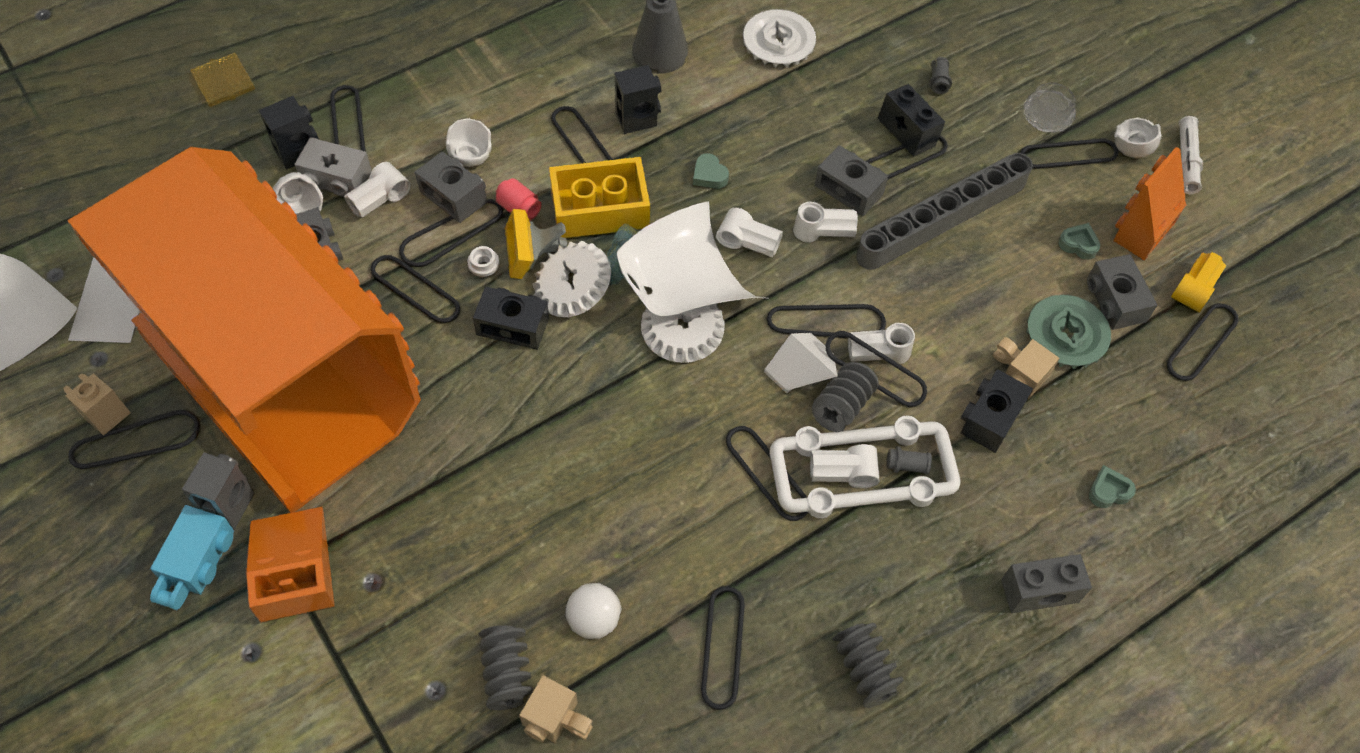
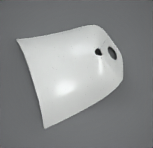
M709 202L689 206L651 223L631 237L617 251L622 274L647 309L658 316L676 315L692 309L727 301L766 298L755 296L745 290L724 262L714 241L710 224ZM628 274L634 279L639 289H637L635 285L632 283V281L628 277ZM644 287H650L653 290L652 294H647Z
M0 254V371L23 359L52 338L68 323L77 310L75 305L23 262Z

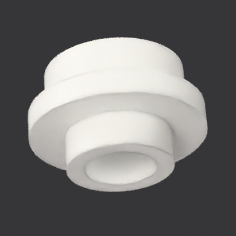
M477 247L468 257V268L476 276H490L499 267V257L489 247Z

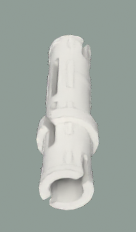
M1186 116L1179 121L1185 194H1196L1202 189L1200 172L1203 170V160L1199 156L1198 119L1194 116Z

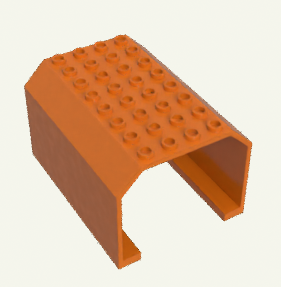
M189 147L67 221L82 244L141 312L131 321L142 338L290 513H293L399 436L421 400L417 388L420 382L412 372L415 365L407 355L409 346L401 336L404 328L393 313L386 315L383 312L381 303L371 290L363 291L353 271L348 267L343 269L338 264V258L328 245L322 247L317 242V236L311 227L306 223L301 225L297 221V216L287 202L281 204L277 200V195L268 182L263 181L261 183L257 179V174L249 162L246 160L241 162L231 151Z

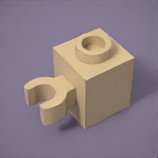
M1007 337L1002 339L997 345L998 349L992 355L999 362L1009 365L1006 371L1007 375L1033 388L1028 399L1051 375L1060 359L1033 339L1021 351Z
M94 373L89 377L85 374H80L78 377L82 383L74 389L66 385L64 387V391L67 394L65 397L82 417L104 436L131 412L116 393Z
M544 675L519 715L522 726L525 727L524 732L539 742H544L546 738L555 743L563 728L577 737L586 740L593 726L591 725V719L573 712L578 703L576 692Z

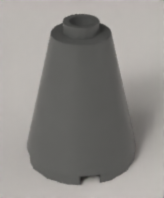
M647 0L632 45L633 58L640 67L649 65L651 69H656L657 73L664 74L677 70L685 63V58L688 55V44L675 0Z

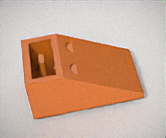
M1175 147L1168 157L1161 155L1151 170L1154 173L1151 175L1146 173L1135 188V190L1139 191V194L1135 193L1125 207L1129 212H1125L1115 225L1119 230L1113 241L1144 261L1174 226L1186 206L1181 151L1178 147Z
M323 507L251 521L246 571L249 608L260 622L335 607Z

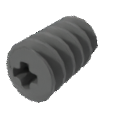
M857 362L845 363L840 367L837 373L838 376L832 378L826 388L821 391L820 395L813 402L812 413L815 420L829 431L843 432L845 427L853 422L855 416L859 414L861 408L866 405L867 400L872 397L873 392L879 386L878 377L874 371L868 366Z
M876 623L857 624L841 631L832 638L834 642H840L837 645L838 653L840 655H847L843 660L844 666L846 668H854L850 672L849 677L853 682H860L856 688L857 693L864 696L868 695L863 700L865 708L880 705L894 698L899 693L896 688L904 681L903 677L891 678L889 675L897 668L896 663H883V660L890 654V651L888 649L877 651L876 649L884 640L882 636H870V633L877 627Z
M507 625L492 626L478 632L479 636L483 638L479 643L481 651L484 652L481 662L486 667L483 671V678L487 681L484 690L485 694L490 696L486 701L487 708L491 710H509L523 705V697L533 693L532 687L522 686L521 684L531 679V672L520 671V668L530 664L529 658L518 657L519 653L525 652L528 649L527 643L516 642L517 639L526 635L525 629Z

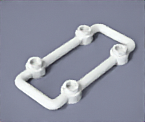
M912 416L900 417L893 426L847 430L843 432L820 433L816 428L806 426L799 429L796 436L776 439L770 447V458L778 500L781 507L790 513L809 512L813 517L823 519L828 517L835 508L909 500L915 506L925 507L930 505L935 497L952 495L960 487V476L946 428L938 422L920 423ZM934 435L947 481L935 483L928 477L919 476L914 478L910 485L906 487L835 495L826 488H815L809 493L808 498L793 499L783 451L796 450L802 456L810 457L812 450H820L821 447L889 439H895L900 445L909 446L917 442L919 436Z

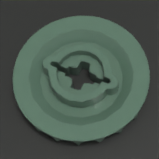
M1071 295L1047 297L1034 306L1028 317L1026 333L1030 335V341L1032 339L1058 356L1060 358L1058 361L1060 367L1070 365L1072 369L1078 366L1086 368L1093 362L1097 363L1110 346L1111 329L1106 317L1096 306L1082 298ZM1065 324L1069 332L1074 333L1071 339L1067 337L1065 332H1062Z

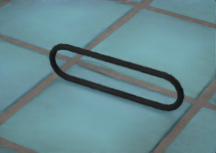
M350 85L338 86L330 95L334 144L339 145L335 95L340 90L349 89L355 94L361 151L365 152L359 92Z
M562 106L554 110L551 116L554 126L581 163L586 162L555 119L560 111L567 110L573 112L608 160H613L575 108Z
M940 135L939 140L943 143V149L940 152L888 174V179L943 155L948 149L946 139ZM900 145L869 160H866V162L869 164L873 163L879 159H882L888 155L900 151L905 147L903 145Z
M1099 138L1028 145L1020 153L1025 154L1030 149L1092 143H1106L1114 149V155L1108 158L1033 164L1032 168L1039 169L1110 162L1118 157L1119 150L1111 140Z
M383 255L375 259L371 264V274L375 279L434 321L448 323L459 315L460 305L454 297L397 257ZM382 260L396 262L450 300L456 308L454 314L448 318L435 316L379 276L375 270L376 265Z
M1223 303L1210 306L1168 358L1167 369L1174 378L1182 381L1194 379L1237 326L1239 321L1237 312L1231 306ZM1224 308L1233 315V323L1200 365L1189 376L1177 374L1172 368L1174 358L1214 309Z
M837 331L828 337L825 344L826 353L831 360L840 366H843L845 362L832 354L830 344L835 337L846 336L918 381L922 387V395L915 402H907L881 385L878 386V390L907 407H916L925 400L927 386L919 376L849 332Z
M738 426L731 429L726 436V445L729 451L775 510L784 519L789 521L803 519L808 512L791 516L780 508L733 448L731 437L738 431L748 432L770 458L769 448L751 428ZM787 472L788 480L801 498H807Z
M730 586L716 589L710 596L701 695L709 707L717 710L732 706L736 701L739 685L745 603L741 592ZM728 591L735 594L739 599L733 690L728 702L716 704L708 698L706 691L714 601L718 594Z

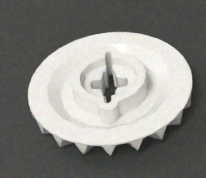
M768 10L755 15L747 22L743 32L744 45L747 46V53L753 54L755 60L762 59L764 65L771 62L775 68L778 64H783L787 68L790 63L798 65L800 60H806L808 55L812 54L816 42V34L812 25L801 15L787 10ZM776 31H777L778 37H780V39L783 40V43L778 42V40L775 39V37H776Z
M581 240L578 244L570 241L567 247L558 246L556 253H548L549 259L546 262H540L541 269L539 272L534 273L536 282L532 284L535 289L534 296L548 302V311L551 315L572 317L582 314L598 303L608 288L611 278L610 263L605 253L593 243L587 244ZM569 270L574 273L572 281L574 287L567 282Z
M716 304L671 316H658L646 308L641 322V332L647 346L658 356L680 363L698 361L713 353L723 339L725 328L722 310H719ZM678 319L689 322L688 328L683 329L681 325H678Z

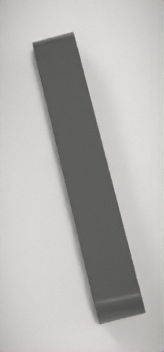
M1022 153L1011 154L866 230L861 236L856 255L858 264L865 269H877L1017 194L1025 187L1033 167L1032 160Z

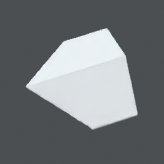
M812 333L790 334L764 370V373L786 394L794 388L838 376L836 364L828 357L825 345Z

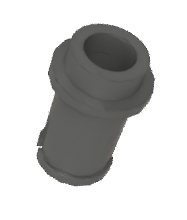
M938 57L936 58L937 67L935 60L931 62L932 78L929 81V87L935 94L941 95L949 91L952 86V79L949 76L948 59Z
M896 446L895 449L888 450L886 465L887 469H893V473H898L899 470L929 474L932 456L928 452L902 450L900 446Z

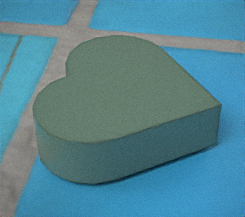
M705 153L700 155L696 161L693 185L709 188L725 187L729 181V170L727 167L719 164V159L713 154Z
M1089 223L1065 229L1058 240L1059 247L1063 251L1076 253L1078 257L1085 260L1095 258L1101 246Z
M1103 465L1089 490V499L1095 506L1100 508H1108L1113 503L1126 504L1135 495L1136 488L1128 477Z

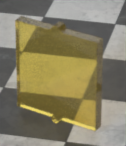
M236 53L217 60L211 59L209 63L190 69L209 107L227 100H235L237 96L255 90Z

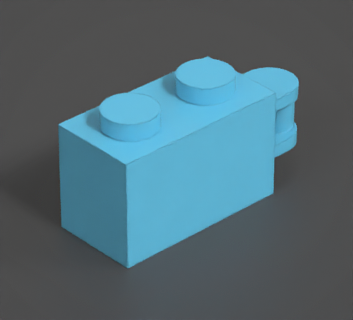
M188 505L184 506L150 568L158 578L151 592V602L178 610L183 605L190 591L202 594L205 586L210 584L215 577L216 565L223 552L228 551L233 541L234 530L225 517ZM171 586H175L173 592H169Z

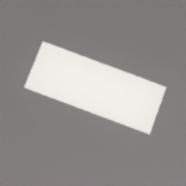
M94 257L68 341L131 343L135 329L131 319L139 314V310Z

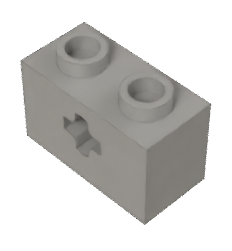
M312 137L308 140L295 163L297 172L309 176L317 184L318 188L331 191L339 196H345L366 182L372 172L367 152Z

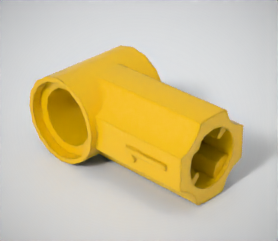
M1214 252L1202 253L1193 264L1189 274H1185L1171 298L1200 313L1215 290L1213 286L1226 267L1222 257Z

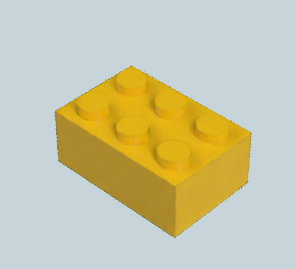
M641 157L549 167L556 225L562 222L566 233L561 237L571 238L637 230L650 225V201Z

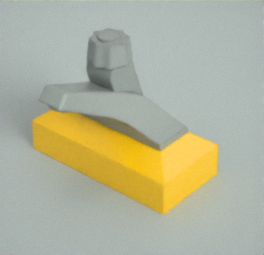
M512 210L505 226L510 278L522 279L528 270L534 267L540 255L546 252H557L558 246L567 247L566 238L561 237L566 233L565 225L562 222L547 229H539L533 222L529 221L525 210Z

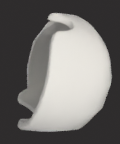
M1138 117L1125 120L1116 127L1115 144L1117 149L1124 156L1132 158L1147 157L1160 144L1162 136L1160 125H1154L1149 120Z
M474 119L457 120L447 131L446 149L449 157L458 159L466 167L482 165L489 157L491 151L490 130L482 122Z
M299 172L289 173L281 177L273 187L277 200L281 204L287 202L295 214L317 207L320 211L322 210L323 195L317 184L306 174Z
M600 583L584 584L569 597L566 605V619L572 631L585 639H600L616 628L622 608L619 598L611 588Z

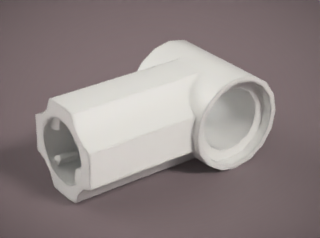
M382 162L372 170L370 179L344 197L352 212L358 218H363L387 200L397 202L404 198L409 192L410 182L391 163Z
M805 202L798 209L793 228L794 235L803 242H813L819 236L855 237L858 221L857 211L850 209H824L816 202Z
M731 208L727 212L716 234V238L719 243L727 248L738 249L743 246L773 257L778 250L783 231L753 221L752 216L741 208Z
M895 323L890 325L887 330L850 332L898 364L905 363L911 356L915 333L907 324ZM848 338V352L851 362L883 360ZM893 342H900L904 345H896Z
M860 444L848 448L847 451L812 450L810 455V477L812 482H849V485L855 488L874 487L880 482L877 448L872 445Z

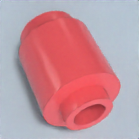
M515 178L501 182L496 189V202L510 214L513 209L525 210L529 221H531L540 212L542 204L538 200V196Z

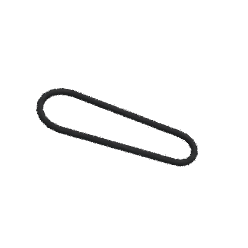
M487 199V203L498 207L499 212L497 216L429 260L413 262L407 259L404 254L406 244L453 220V217L449 216L407 237L400 246L399 255L407 265L413 267L429 265L497 222L503 215V207L496 200Z
M867 304L777 306L771 309L767 315V322L770 328L785 334L812 333L814 336L829 337L834 332L778 328L772 323V315L777 311L869 309L877 313L881 319L879 330H885L886 326L884 314L878 308ZM837 336L838 338H848L846 336Z
M170 411L110 430L104 436L100 433L79 440L69 450L68 459L75 468L88 469L179 449L189 445L196 439L200 431V422L197 416L190 411ZM174 415L189 416L195 424L192 435L186 441L179 444L87 464L77 463L74 459V453L80 445Z

